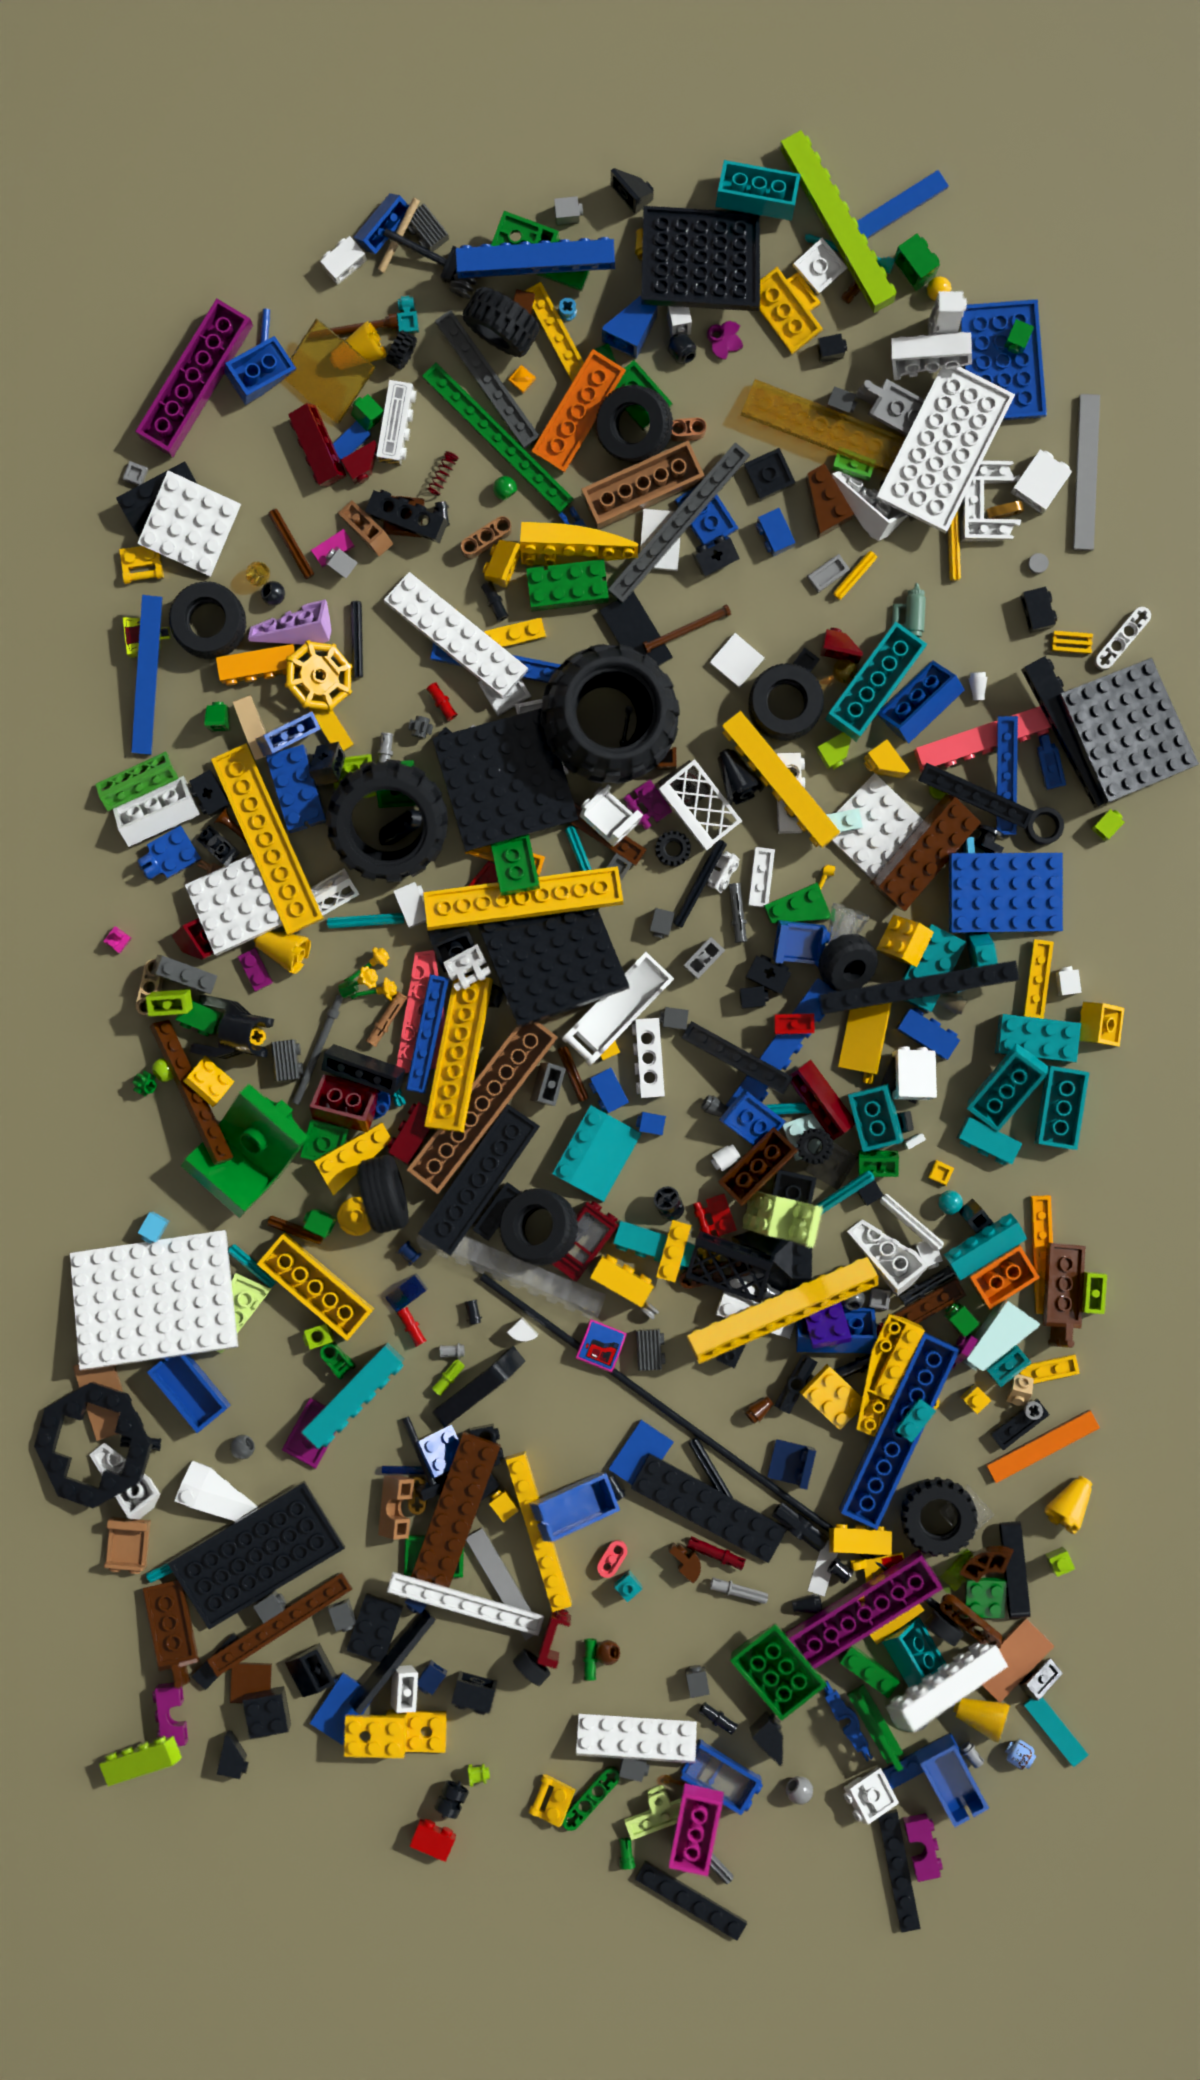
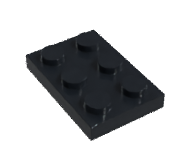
M366 1593L346 1651L381 1663L387 1655L403 1605Z

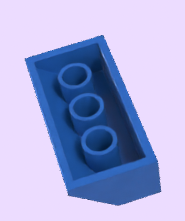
M931 661L877 715L898 737L909 744L965 689L954 673L937 662Z
M843 1307L852 1337L851 1342L812 1349L804 1318L796 1321V1351L871 1353L877 1339L875 1308L848 1310Z

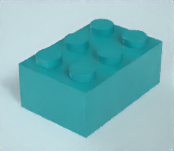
M889 1083L852 1092L848 1095L863 1152L899 1144L904 1141Z

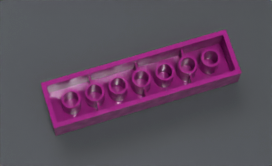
M216 298L135 432L139 438L172 458L174 457L223 377L225 363L235 357L251 331L253 324L249 317Z
M917 1550L822 1611L787 1631L786 1636L815 1669L941 1591L943 1587L920 1550ZM865 1597V1601H859L860 1598Z

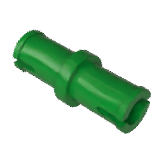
M587 1638L584 1639V1680L593 1681L596 1680V1662H598L596 1657L597 1639Z

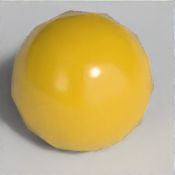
M942 276L933 278L927 286L928 296L931 300L935 301L939 291L951 292V283Z

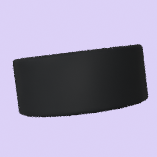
M1042 807L1034 811L1025 832L1028 838L1035 844L1049 845L1058 840L1062 835L1064 820L1055 809ZM1048 815L1054 819L1056 829L1050 837H1039L1033 830L1034 820L1038 816Z
M933 1611L925 1621L929 1629L952 1646H956L964 1635L956 1625L937 1611Z
M523 1649L515 1657L513 1663L519 1672L531 1683L541 1686L550 1676V1671L547 1666L537 1663L538 1657L527 1649Z

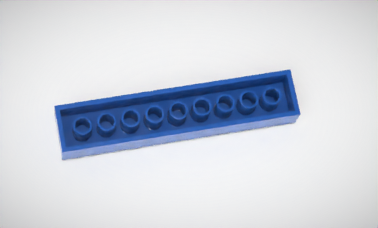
M924 1332L875 1437H871L839 1506L841 1514L874 1529H878L923 1431L922 1429L914 1441L911 1442L895 1429L919 1398L934 1408L960 1351L957 1346Z

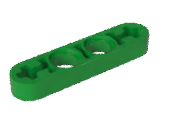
M613 1766L606 1767L572 1804L563 1821V1827L566 1830H576L618 1784L620 1777L617 1768ZM607 1773H615V1779H609L607 1782L609 1787L606 1788L604 1782L607 1780ZM595 1786H600L603 1789V1793L600 1796H595L592 1793V1789ZM587 1801L590 1804V1808L587 1811H582L579 1808L580 1802ZM575 1809L578 1813V1815L575 1817V1824H567V1817L573 1818V1816L575 1815V1811L573 1810Z

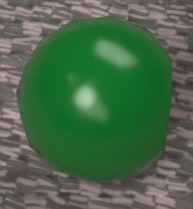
M508 476L497 478L493 484L494 495L499 500L504 501L517 492L516 482Z

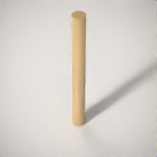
M413 197L396 231L401 236L404 235L420 203V200ZM391 241L378 270L385 273L399 243Z

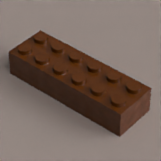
M945 794L870 884L895 908L906 911L949 861V853H955L979 826L981 821L955 796Z

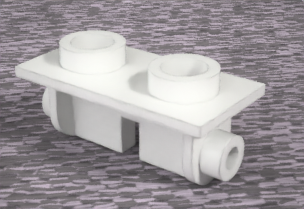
M727 851L724 854L722 853L716 864L721 870L720 872L715 869L713 870L708 879L707 886L712 889L715 888L719 893H722L729 885L732 873L737 870L740 859L733 853L731 854Z

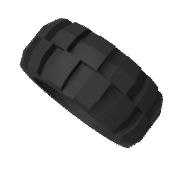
M390 759L379 763L371 761L360 765V768L354 772H349L339 782L338 787L332 794L326 819L328 839L332 849L336 850L339 854L340 861L349 870L355 869L360 872L363 878L375 881L376 878L387 879V883L402 881L403 877L409 875L414 877L426 870V866L431 861H435L442 850L448 824L447 807L434 781L431 782L425 776V772L412 765L410 767L401 764L399 760ZM379 790H393L409 797L417 805L423 818V828L417 839L409 846L397 851H380L364 843L357 835L352 822V811L364 796Z

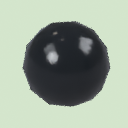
M269 581L261 589L262 600L268 605L277 606L285 599V589L279 582Z

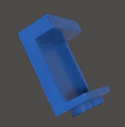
M778 920L772 958L775 963L783 964V961L815 964L818 967L820 955L823 952L825 943L829 942L830 933L825 925Z

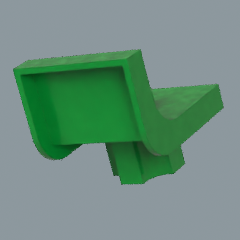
M248 1084L238 1094L218 1124L233 1158L230 1161L214 1165L202 1142L185 1158L181 1167L240 1219L283 1174L309 1136L299 1128V1125L292 1117L293 1109L283 1100L273 1102L267 1097L265 1098L252 1085Z

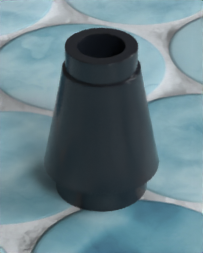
M815 1593L792 1601L794 1612L818 1613V1611H822L820 1595H815Z

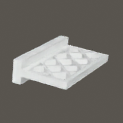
M695 759L664 784L656 788L704 850L711 848L714 843L742 822L741 818ZM693 765L698 770V779L687 778V771ZM676 779L683 780L682 792L674 791L670 784ZM686 780L697 782L696 793L685 792ZM700 782L709 784V795L699 794ZM685 794L695 795L694 807H688L684 804ZM698 796L709 797L708 809L697 808ZM712 798H719L722 801L721 810L711 809ZM697 810L707 811L706 823L698 822L696 819ZM710 811L721 813L720 824L709 823ZM724 813L732 814L736 821L731 825H723ZM709 825L719 826V833L713 839L708 835Z

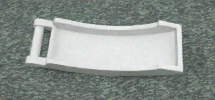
M647 952L625 973L630 988L600 999L562 1038L565 1043L568 1042L586 1060L589 1066L674 980ZM576 1034L595 1053L591 1055L573 1035Z

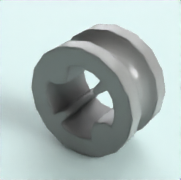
M647 1301L645 1306L640 1308L653 1320L655 1318L654 1315L659 1314V1311Z
M1030 1401L1025 1404L1024 1413L1029 1419L1037 1420L1042 1416L1043 1408L1038 1402ZM1034 1405H1036L1038 1413L1036 1415L1033 1413V1416H1031L1029 1408L1030 1406L1034 1408Z

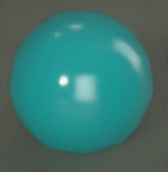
M948 1190L940 1195L938 1205L942 1212L953 1215L962 1208L963 1199L956 1191Z

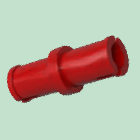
M437 682L429 685L426 690L430 693L435 701V706L440 708L446 720L451 721L457 717V712L449 703L450 699L443 694Z
M408 1307L397 1312L405 1326V1332L409 1333L415 1347L426 1342L427 1340L418 1327V1321L415 1322Z

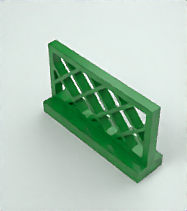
M862 1684L847 1693L886 1763L893 1762L899 1772L903 1769L899 1757L904 1755L867 1688Z

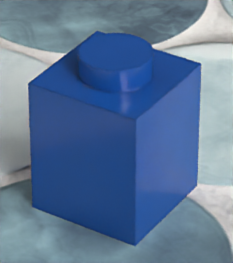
M642 1112V1116L638 1115L636 1127H640V1132L663 1135L666 1116Z

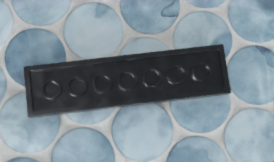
M507 1104L418 1234L451 1256L540 1126Z
M651 1453L648 1454L631 1485V1489L767 1563L770 1562L788 1529L777 1521L727 1496Z

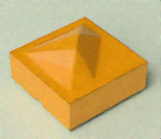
M520 365L508 380L524 394L536 380V377Z

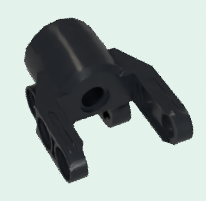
M200 994L199 1002L202 1005L226 1010L218 1026V1048L193 1043L190 1044L189 1052L221 1059H229L243 1053L267 1058L268 1050L265 1047L250 1044V1034L254 1025L266 1028L273 1027L274 1019L252 1015L237 1001Z

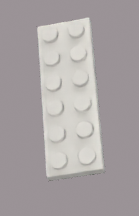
M579 1714L576 1755L695 1763L697 1722Z

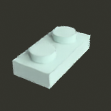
M859 808L826 814L840 832L863 828Z

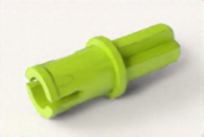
M456 1359L446 1372H442L443 1376L432 1387L433 1391L442 1396L448 1386L455 1382L454 1379L463 1370L465 1365Z

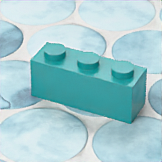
M966 1117L956 1137L961 1140V1145L968 1148L974 1146L978 1148L977 1152L986 1157L990 1154L996 1157L995 1161L1004 1166L1007 1163L1013 1164L1023 1144L971 1117Z

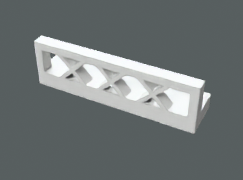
M345 868L311 887L322 915L360 895ZM350 886L353 890L347 895L341 894L342 889ZM328 897L335 898L333 903L329 905L324 904L325 899Z

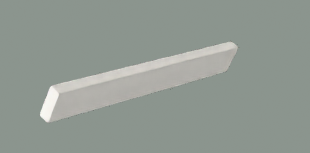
M392 1572L387 1592L537 1636L544 1619V1615L396 1572Z

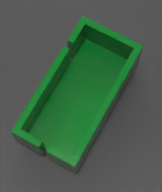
M604 559L550 565L548 570H544V566L526 568L531 612L609 603Z

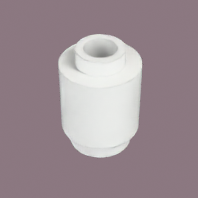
M733 1144L730 1146L726 1145L712 1155L713 1159L711 1162L716 1170L721 1169V1171H724L738 1162L737 1159L741 1156Z

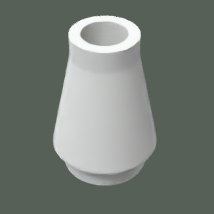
M986 672L970 673L968 680L973 700H985L988 678L986 677Z

